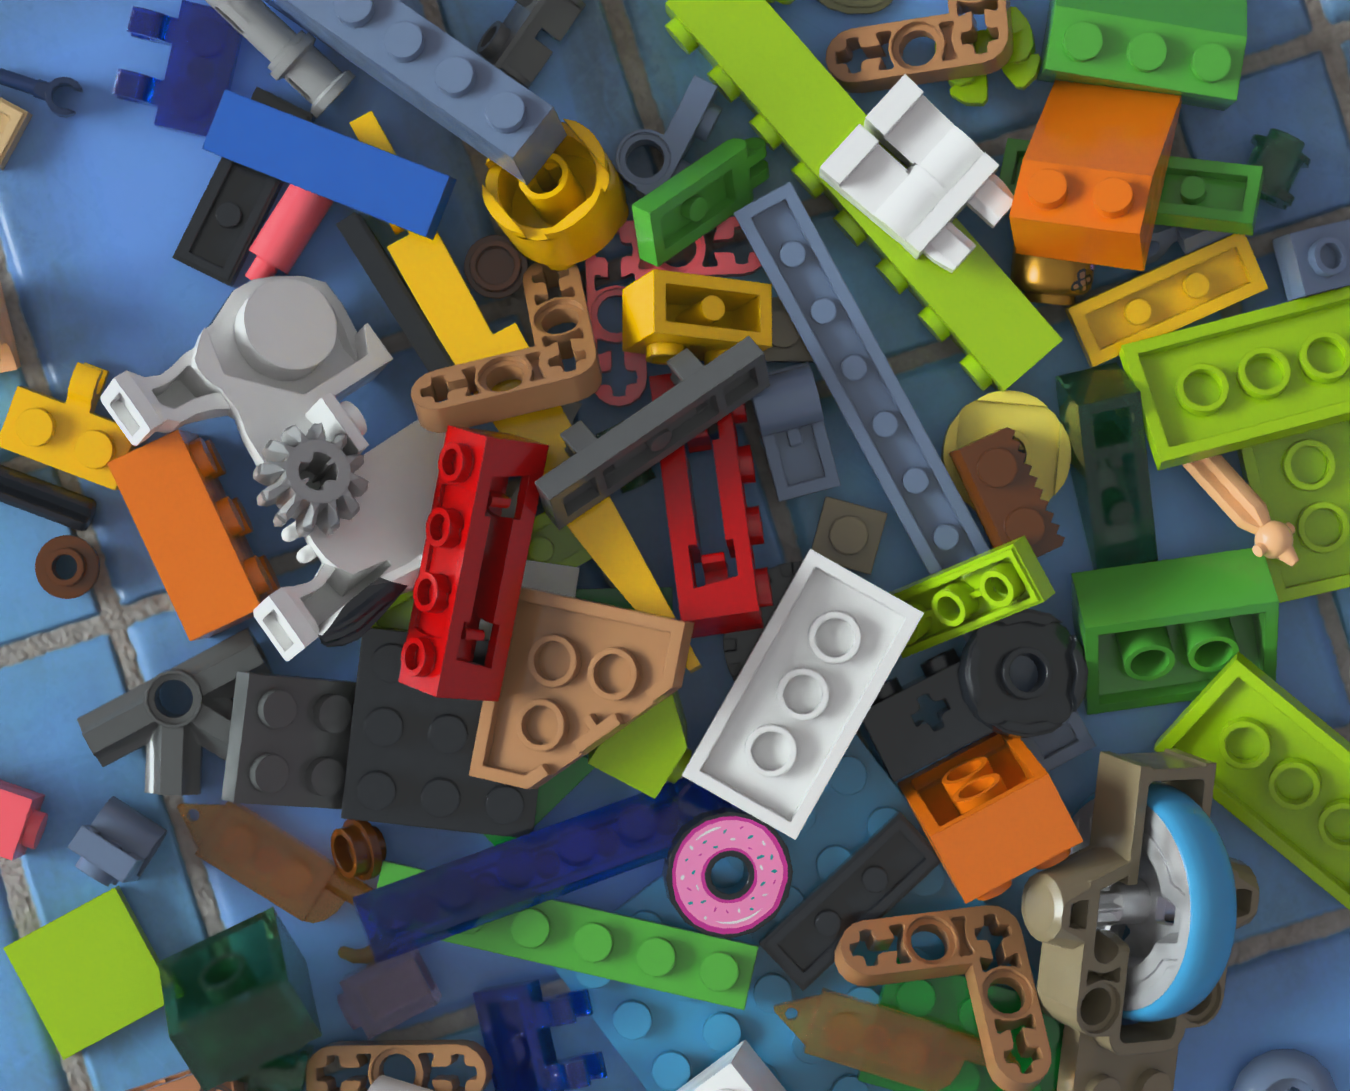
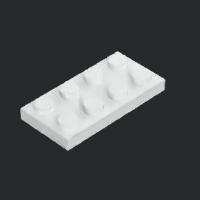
M809 549L683 771L682 776L796 840L924 613L814 550Z

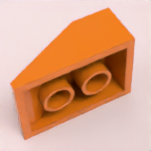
M1055 80L1023 157L1009 214L1016 254L1144 271L1181 109L1182 97L1180 95Z
M992 732L897 783L965 904L976 898L979 901H985L999 896L1012 885V879L1033 868L1042 870L1059 864L1069 856L1070 848L1083 842L1049 773L1020 738Z

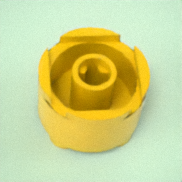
M564 118L565 122H561L567 136L528 185L489 158H487L485 163L488 167L485 187L482 184V197L488 211L514 247L530 260L544 264L550 269L557 271L567 270L574 266L575 263L584 261L601 251L613 239L618 229L624 225L629 215L623 181L595 135L582 124Z

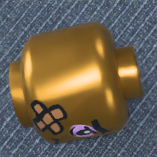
M1015 245L1013 246L1010 278L1018 289L1025 291L1024 296L1030 302L1075 305V296L1083 295L1092 288L1094 264L1016 254Z

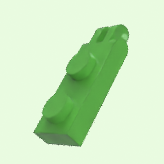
M758 137L745 140L739 138L729 139L632 204L639 258L659 267L734 215V212L751 203L754 199L753 189L766 181L770 176L768 162L763 160L767 156L766 142Z

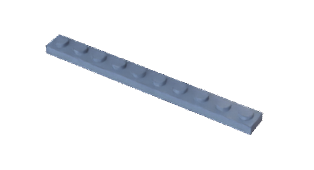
M791 182L734 212L736 220L929 575L990 550ZM974 630L963 634L966 643ZM1022 655L1017 656L1011 663L1009 674L1013 685L1021 691L1028 692L1037 682L1038 671L1036 665L1030 658ZM1078 711L1072 712L1069 719L1052 733L1021 739L1047 772L1096 746Z

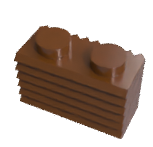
M1008 427L999 429L950 452L949 455L993 548L1024 535L1036 557L1042 556L1063 545L1065 537L1057 534L1060 525L1051 522L1054 513L1046 511L1048 501L1040 499L1043 490L1034 487L1037 477L1029 475L1032 466L1023 463L1026 454L1018 451L1021 442L1013 439L1015 430Z

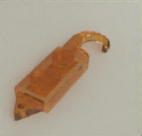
M227 801L226 804L181 803L177 806L198 846V850L195 853L196 856L299 920L310 923L324 921L335 914L345 901L367 915H371L376 893L375 889L356 877H344L338 870L335 862L242 804ZM191 809H196L199 812L198 820L190 818L189 812ZM376 926V937L370 945L361 949L342 946L338 949V955L340 958L351 963L368 964L378 960L392 948L397 936V930Z
M822 987L821 993L818 995L787 1001L773 1006L774 1012L804 1043V1053L924 1091H939L950 1085L959 1074L964 1061L986 1067L979 1037ZM795 1008L798 1011L797 1016L788 1018L785 1015L787 1009ZM1010 1052L1005 1059L1006 1063L1017 1064L1022 1073L1019 1062Z

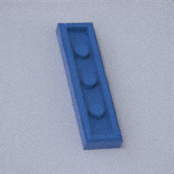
M226 89L202 147L203 150L431 240L435 237L457 179Z

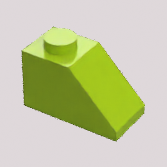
M678 690L588 753V764L656 799L666 781L675 784L682 776L692 755V750L687 745V721Z

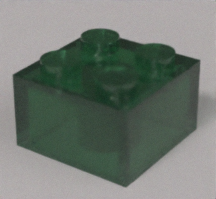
M274 907L158 962L169 1038L203 1091H208L225 1082L238 1080L250 1070L283 1054L294 1053L303 1048L308 1042L322 1036L307 962Z

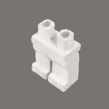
M904 74L865 117L864 127L859 124L820 166L819 177L890 237L901 244L916 260L924 254L933 263L953 273L975 249L976 245L951 222L968 206L993 229L1011 210L1014 195L1006 184L995 175L999 164L986 152L984 153L971 138L940 112L923 95L924 91ZM879 142H880L883 146H885L893 155H895V156H896L903 164H905L908 168L906 169L901 163H899L891 154H889L881 145H879Z

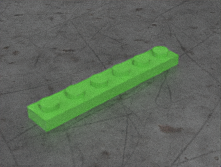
M387 860L382 862L368 923L745 1010L759 949L758 945L705 935L702 932Z

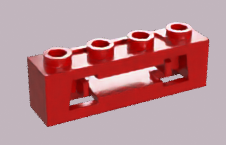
M672 373L649 376L652 401L675 386L670 378ZM745 403L715 423L718 424L719 439L712 440L711 443L709 428H707L687 442L689 453L712 450L713 445L725 540L730 557L736 558L738 576L729 578V569L724 552L702 555L691 468L685 446H681L660 461L680 619L694 622L691 639L764 628L761 607L773 606L768 567L756 569L753 545L765 544L759 505L747 507L744 485L756 483L751 445L739 446L736 424L748 422ZM696 563H702L705 577L704 586L697 587L694 565Z
M448 425L444 447L438 460L439 473L432 509L426 522V540L419 576L413 589L414 602L407 638L401 651L399 683L437 698L499 702L539 500L535 481L544 474L549 445L510 433ZM513 476H521L514 518L501 517L502 508L508 509L512 500L505 495L508 479ZM480 619L493 624L484 666L473 662L477 640L484 641L485 637L484 630L479 629Z

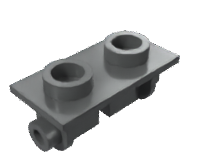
M515 0L517 3L504 22L496 21L482 36L477 46V52L486 61L529 89L553 53L536 40L535 37L542 29L556 41H561L586 6L582 0Z

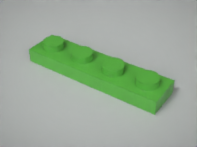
M1007 139L999 178L1006 184L1013 195L1015 194L1022 160L1030 140ZM1170 156L1155 224L1253 236L1264 180L1263 166Z

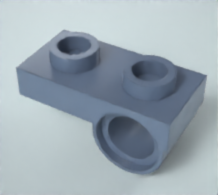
M694 75L664 135L651 129H639L629 133L622 139L616 152L617 170L623 183L629 189L636 192L637 197H644L691 165V163L684 159L695 137L706 142L723 108L713 103L717 96L718 86ZM651 146L662 154L664 164L656 175L649 178H641L630 172L627 167V159L630 153L637 147Z
M1350 219L1289 233L1272 240L1287 302L1350 286Z
M806 362L768 372L770 386L751 398L778 502L841 486L824 423L817 386L809 363Z
M112 796L91 825H82L67 848L81 856L75 866L101 884L109 886L110 883L117 885L119 881L122 883L138 881L167 834V830L115 796Z

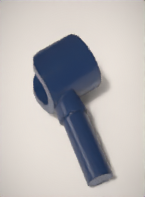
M0 68L1 85L31 94L35 98L46 101L50 110L59 117L67 118L76 114L75 111L59 108L53 102V94L60 87L67 86L76 91L83 92L82 87L74 79L59 77L52 82H47Z

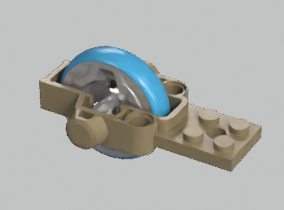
M1175 748L1165 749L1164 752L1128 754L1100 751L1096 790L1071 815L1083 842L1070 848L1071 852L1065 860L1034 874L1024 885L1021 902L1024 924L1030 935L1042 942L1036 990L1040 1008L1045 1015L1064 1024L1057 1091H1173L1178 1045L1184 1036L1185 1029L1208 1024L1215 1018L1221 1008L1224 998L1227 966L1234 944L1236 929L1250 923L1256 915L1259 903V886L1256 876L1248 865L1240 860L1229 857L1224 842L1210 819L1217 764L1215 762ZM1173 920H1174V924H1173V923L1165 922V921H1173ZM1127 925L1130 929V934L1123 941L1122 936ZM1122 1018L1139 1021L1136 1024L1121 1025Z

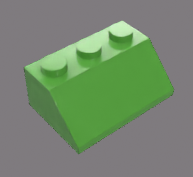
M1050 0L1041 52L1042 64L1037 80L1054 83L1055 80L1180 95L1184 105L1225 111L1237 101L1247 42V0Z
M1252 548L1071 573L1074 633L1084 649L1088 668V679L1084 697L1087 715L1194 700L1238 651L1276 682L1279 599L1266 558L1264 556L1257 557L1253 553Z

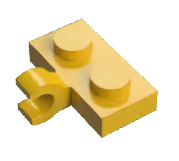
M77 362L69 383L66 402L25 386H17L0 432L1 448L112 490H119L107 462L135 449V446L130 443L115 420L94 413L105 387L109 371L84 362V364Z

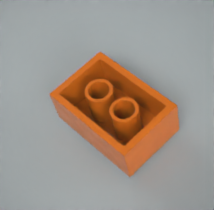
M178 429L107 462L190 641L210 638L253 618V610L265 598L280 588L276 574L266 556L257 557V555H254L245 535L253 532V527L244 506L238 497L231 499L229 496H226L218 477L226 474V469L211 439L204 441L196 433Z

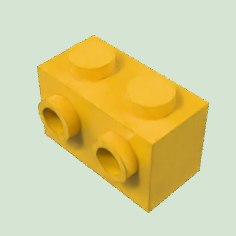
M653 269L622 289V351L646 354V361L649 363L667 365L669 359L685 348H688L700 361H704L705 366L747 336H750L762 351L772 347V284Z

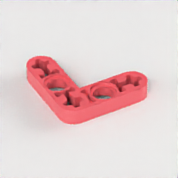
M729 217L713 228L716 230L713 243L730 242L733 240L734 230L741 229L735 217ZM634 220L626 221L616 233L620 235L622 245L632 246L633 249L632 256H625L621 259L622 280L634 276L636 281L653 269L713 277H741L753 274L762 267L754 251L749 253L748 263L737 264L734 253L715 252L714 258L717 266L704 267L703 262L706 252L704 235L695 241L696 254L690 263L681 267H674L663 263L657 267L639 258ZM595 254L585 260L587 306L598 353V341L622 344V332L612 333L605 330L599 323L598 311L602 303L608 298L622 297V289L625 287L613 285L596 290L595 279L597 277L609 280V266L606 258L596 257ZM612 351L598 354L602 373L611 372ZM624 352L625 368L629 372H637V383L627 385L625 395L620 397L613 396V390L610 385H600L595 392L599 400L609 406L620 408L632 405L639 400L647 385L646 354Z

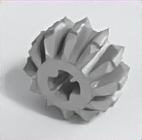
M322 422L313 424L306 436L296 425L287 427L281 435L282 442L270 440L265 445L261 453L266 463L259 464L253 471V479L267 486L257 496V505L267 507L276 504L280 509L274 516V527H282L290 518L296 519V530L299 538L308 537L315 525L325 535L332 534L340 527V518L351 520L360 510L355 497L362 496L367 491L369 481L354 474V472L364 464V455L352 454L346 456L342 449L348 442L347 433H340L332 442L326 441ZM304 470L315 475L311 480L312 483L320 481L321 486L318 490L311 489L306 485L310 480L309 477L301 479L300 474Z

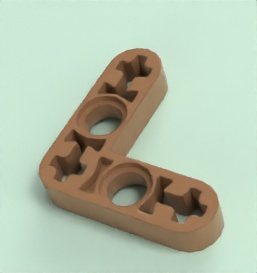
M948 0L949 13L851 28L843 31L832 39L827 48L825 60L828 70L841 87L850 93H868L891 89L904 74L916 85L996 72L1008 63L1013 53L1014 41L1010 0ZM973 14L985 15V24L992 39H996L988 42V52L983 54H977L971 44L976 42L978 38L977 22ZM928 37L936 42V52L929 62L920 66H911L903 61V50L912 39ZM889 43L888 52L894 65L892 69H887L881 58L886 57L885 51L882 48V45ZM862 49L866 57L870 59L862 61L860 72L851 73L847 64L843 63L852 60L854 50Z
M535 262L523 274V287L535 346L436 369L424 374L414 383L411 389V399L417 418L423 428L431 432L444 433L447 432L448 425L473 427L578 402L590 397L598 390L602 384V371L586 296L576 263L567 270L557 271L550 269L544 264ZM559 286L562 297L550 299L548 289ZM562 323L577 324L572 330L564 333H548L550 328ZM574 357L576 369L565 372L562 360ZM517 379L522 381L520 385L508 391H492L495 385L506 380ZM478 391V394L471 395V392Z
M983 905L869 919L853 923L844 931L834 953L835 965L846 981L857 986L870 987L965 974L986 1067L992 1081L1005 1091H1031L1047 1074L1052 1062L1047 1032L1022 930L1017 918L1008 910L1000 906ZM983 926L989 927L991 935L1003 937L995 951L998 967L992 968L987 972H983V970H987L993 961L991 946L987 940H977L976 938ZM921 931L936 934L943 942L945 955L937 960H926L920 957L911 945V937ZM894 936L898 937L897 950L878 954L872 966L866 965L863 956L852 955L859 941H864L867 949L875 952L888 950L894 940ZM897 957H898V959H899V961H900L901 964H898V963L896 962ZM995 984H1006L1012 987L1020 997V1010L1012 1014L996 1010L988 999V988ZM1022 1025H1025L1026 1028L1023 1027L1015 1038L1018 1053L1021 1057H1031L1033 1060L1025 1074L1020 1072L1017 1064L1006 1063L1005 1061L1014 1045L1011 1030L1017 1029Z
M465 1039L338 1041L324 1046L312 1055L306 1069V1091H367L366 1084L368 1078L371 1086L379 1076L384 1075V1063L388 1056L392 1054H401L409 1058L414 1064L416 1071L413 1084L430 1089L427 1086L430 1080L431 1067H447L458 1060L459 1054L464 1055L465 1065L476 1067L477 1075L467 1080L465 1087L460 1086V1080L456 1075H438L432 1079L434 1089L430 1090L483 1091L492 1079L493 1064L491 1056L483 1046L475 1041ZM427 1053H433L434 1055L431 1065ZM365 1054H371L368 1075L349 1077L341 1082L340 1088L336 1087L335 1077L325 1076L324 1067L334 1062L335 1056H339L341 1067L360 1068L368 1063Z

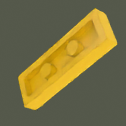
M1232 234L1082 300L1075 305H1071L1065 308V312L1089 367H1095L1119 356L1121 345L1173 332L1269 288L1246 235Z

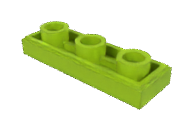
M1025 535L889 592L891 595L924 613L901 656L902 658L908 657L1043 603L1056 592Z

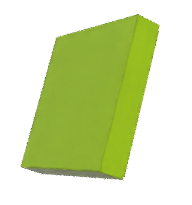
M119 885L3 948L63 1060L179 997Z

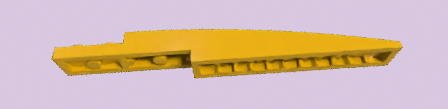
M372 111L349 122L358 141L397 155ZM389 223L395 235L406 230ZM438 230L433 240L408 231L409 235L387 246L404 280L455 365L529 348L516 322L493 334ZM517 379L506 380L495 385L492 391H508L520 385L522 381ZM561 406L493 422L499 432L510 433L549 445L543 476L570 458L565 452L564 448L566 445L560 434L572 425ZM610 496L567 524L589 555L635 610L676 619ZM690 645L686 668L690 673H693L702 668V665Z

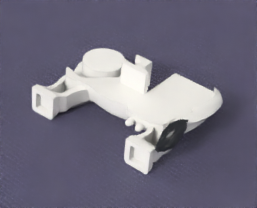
M270 276L253 279L233 290L206 329L202 330L195 347L183 354L164 373L157 376L144 377L126 370L112 379L100 398L102 404L134 446L141 444L155 432L169 434L185 424L229 416L235 420L241 439L256 467L259 464L266 463L261 453L265 445L270 440L282 442V433L287 427L296 425L306 436L313 424L322 422L326 441L332 442L340 433H347L348 442L342 451L348 456L361 454L369 446L363 437L367 432V425L363 415L354 404L349 401L341 403L339 401L372 381L393 360V357L368 323L358 332L356 331L343 304L326 282L305 276ZM416 420L363 454L364 464L354 474L369 482L367 491L362 496L355 497L360 507L359 512L351 520L340 518V527L332 534L325 535L315 525L309 536L304 537L307 545L297 552L296 558L300 563L304 564L318 557L321 565L315 577L307 583L279 588L253 610L255 619L285 661H290L318 637L321 640V644L326 647L345 646L360 639L383 616L401 594L413 591L419 576L426 540V522L432 509L439 473L438 460L444 447L446 432L436 433L428 431L421 426L419 420ZM304 470L300 474L302 480L307 477L310 478L306 484L309 488L314 490L320 488V481L315 483L311 481L315 477L313 473ZM296 519L295 522L284 528L281 533L282 539L286 542L294 541L299 537L296 530Z

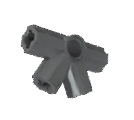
M248 627L78 717L77 721L85 741L102 767L146 745L145 793L179 796L201 794L203 747L226 761L237 671L274 673L261 646ZM180 680L191 689L193 702L187 713L172 714L162 706L159 698L160 689L166 681Z

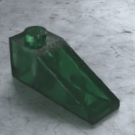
M1116 362L1055 376L1060 423L1063 424L1069 435L1071 444L1070 472L1093 570L1158 561L1140 390Z

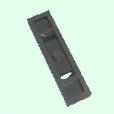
M747 336L705 366L688 348L679 352L667 361V365L672 373L670 378L675 386L601 437L597 438L582 420H579L563 431L560 436L565 442L566 447L564 449L570 458L535 481L544 512L559 530L769 387L770 381L765 354L750 336Z

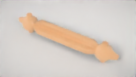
M1124 374L1121 377L1127 392V403L1124 405V410L1128 415L1135 414L1139 416L1126 375ZM1221 454L1182 465L1237 527L1255 535V546H1253L1252 550L1257 557L1264 556L1269 559H1279L1291 567L1299 562L1293 547L1294 525L1290 522L1271 521L1265 502Z

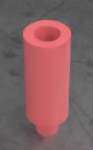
M290 184L250 246L249 251L257 255L244 276L253 280L275 276L278 270L288 275L334 201Z

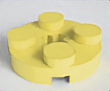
M1019 391L991 392L963 406L949 424L942 443L941 459L963 501L974 511V506L949 453L1002 428L1008 427L1015 430L1013 439L1021 442L1018 450H1023V453L1026 454L1023 463L1031 465L1032 468L1029 475L1037 477L1034 487L1043 490L1040 499L1049 502L1053 495H1056L1064 485L1071 464L1069 435L1055 413L1048 409V406L1037 397Z

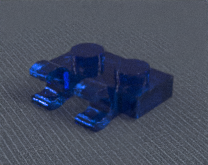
M182 0L178 18L132 6L127 32L131 33V37L172 46L164 81L141 73L118 69L113 94L117 95V99L156 107L157 113L154 125L158 128L206 138L224 90H231L243 36L210 6Z
M539 979L485 987L473 993L485 1049L491 1056L493 1064L492 1080L495 1091H564L587 1087L591 1085V1080L607 1077L602 1051L588 1052L557 1060L550 1027L577 1022L576 1017L593 1014L588 989H578L543 998Z

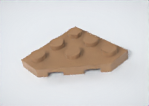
M521 586L499 702L483 701L469 776L524 789H538L682 688L694 622Z

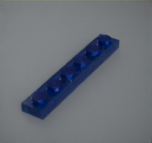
M683 777L675 784L671 782L664 784L656 799L644 793H639L353 897L354 908L377 964L667 857L668 851L673 845L671 841L683 825L700 813L723 807L732 808V806L726 800Z

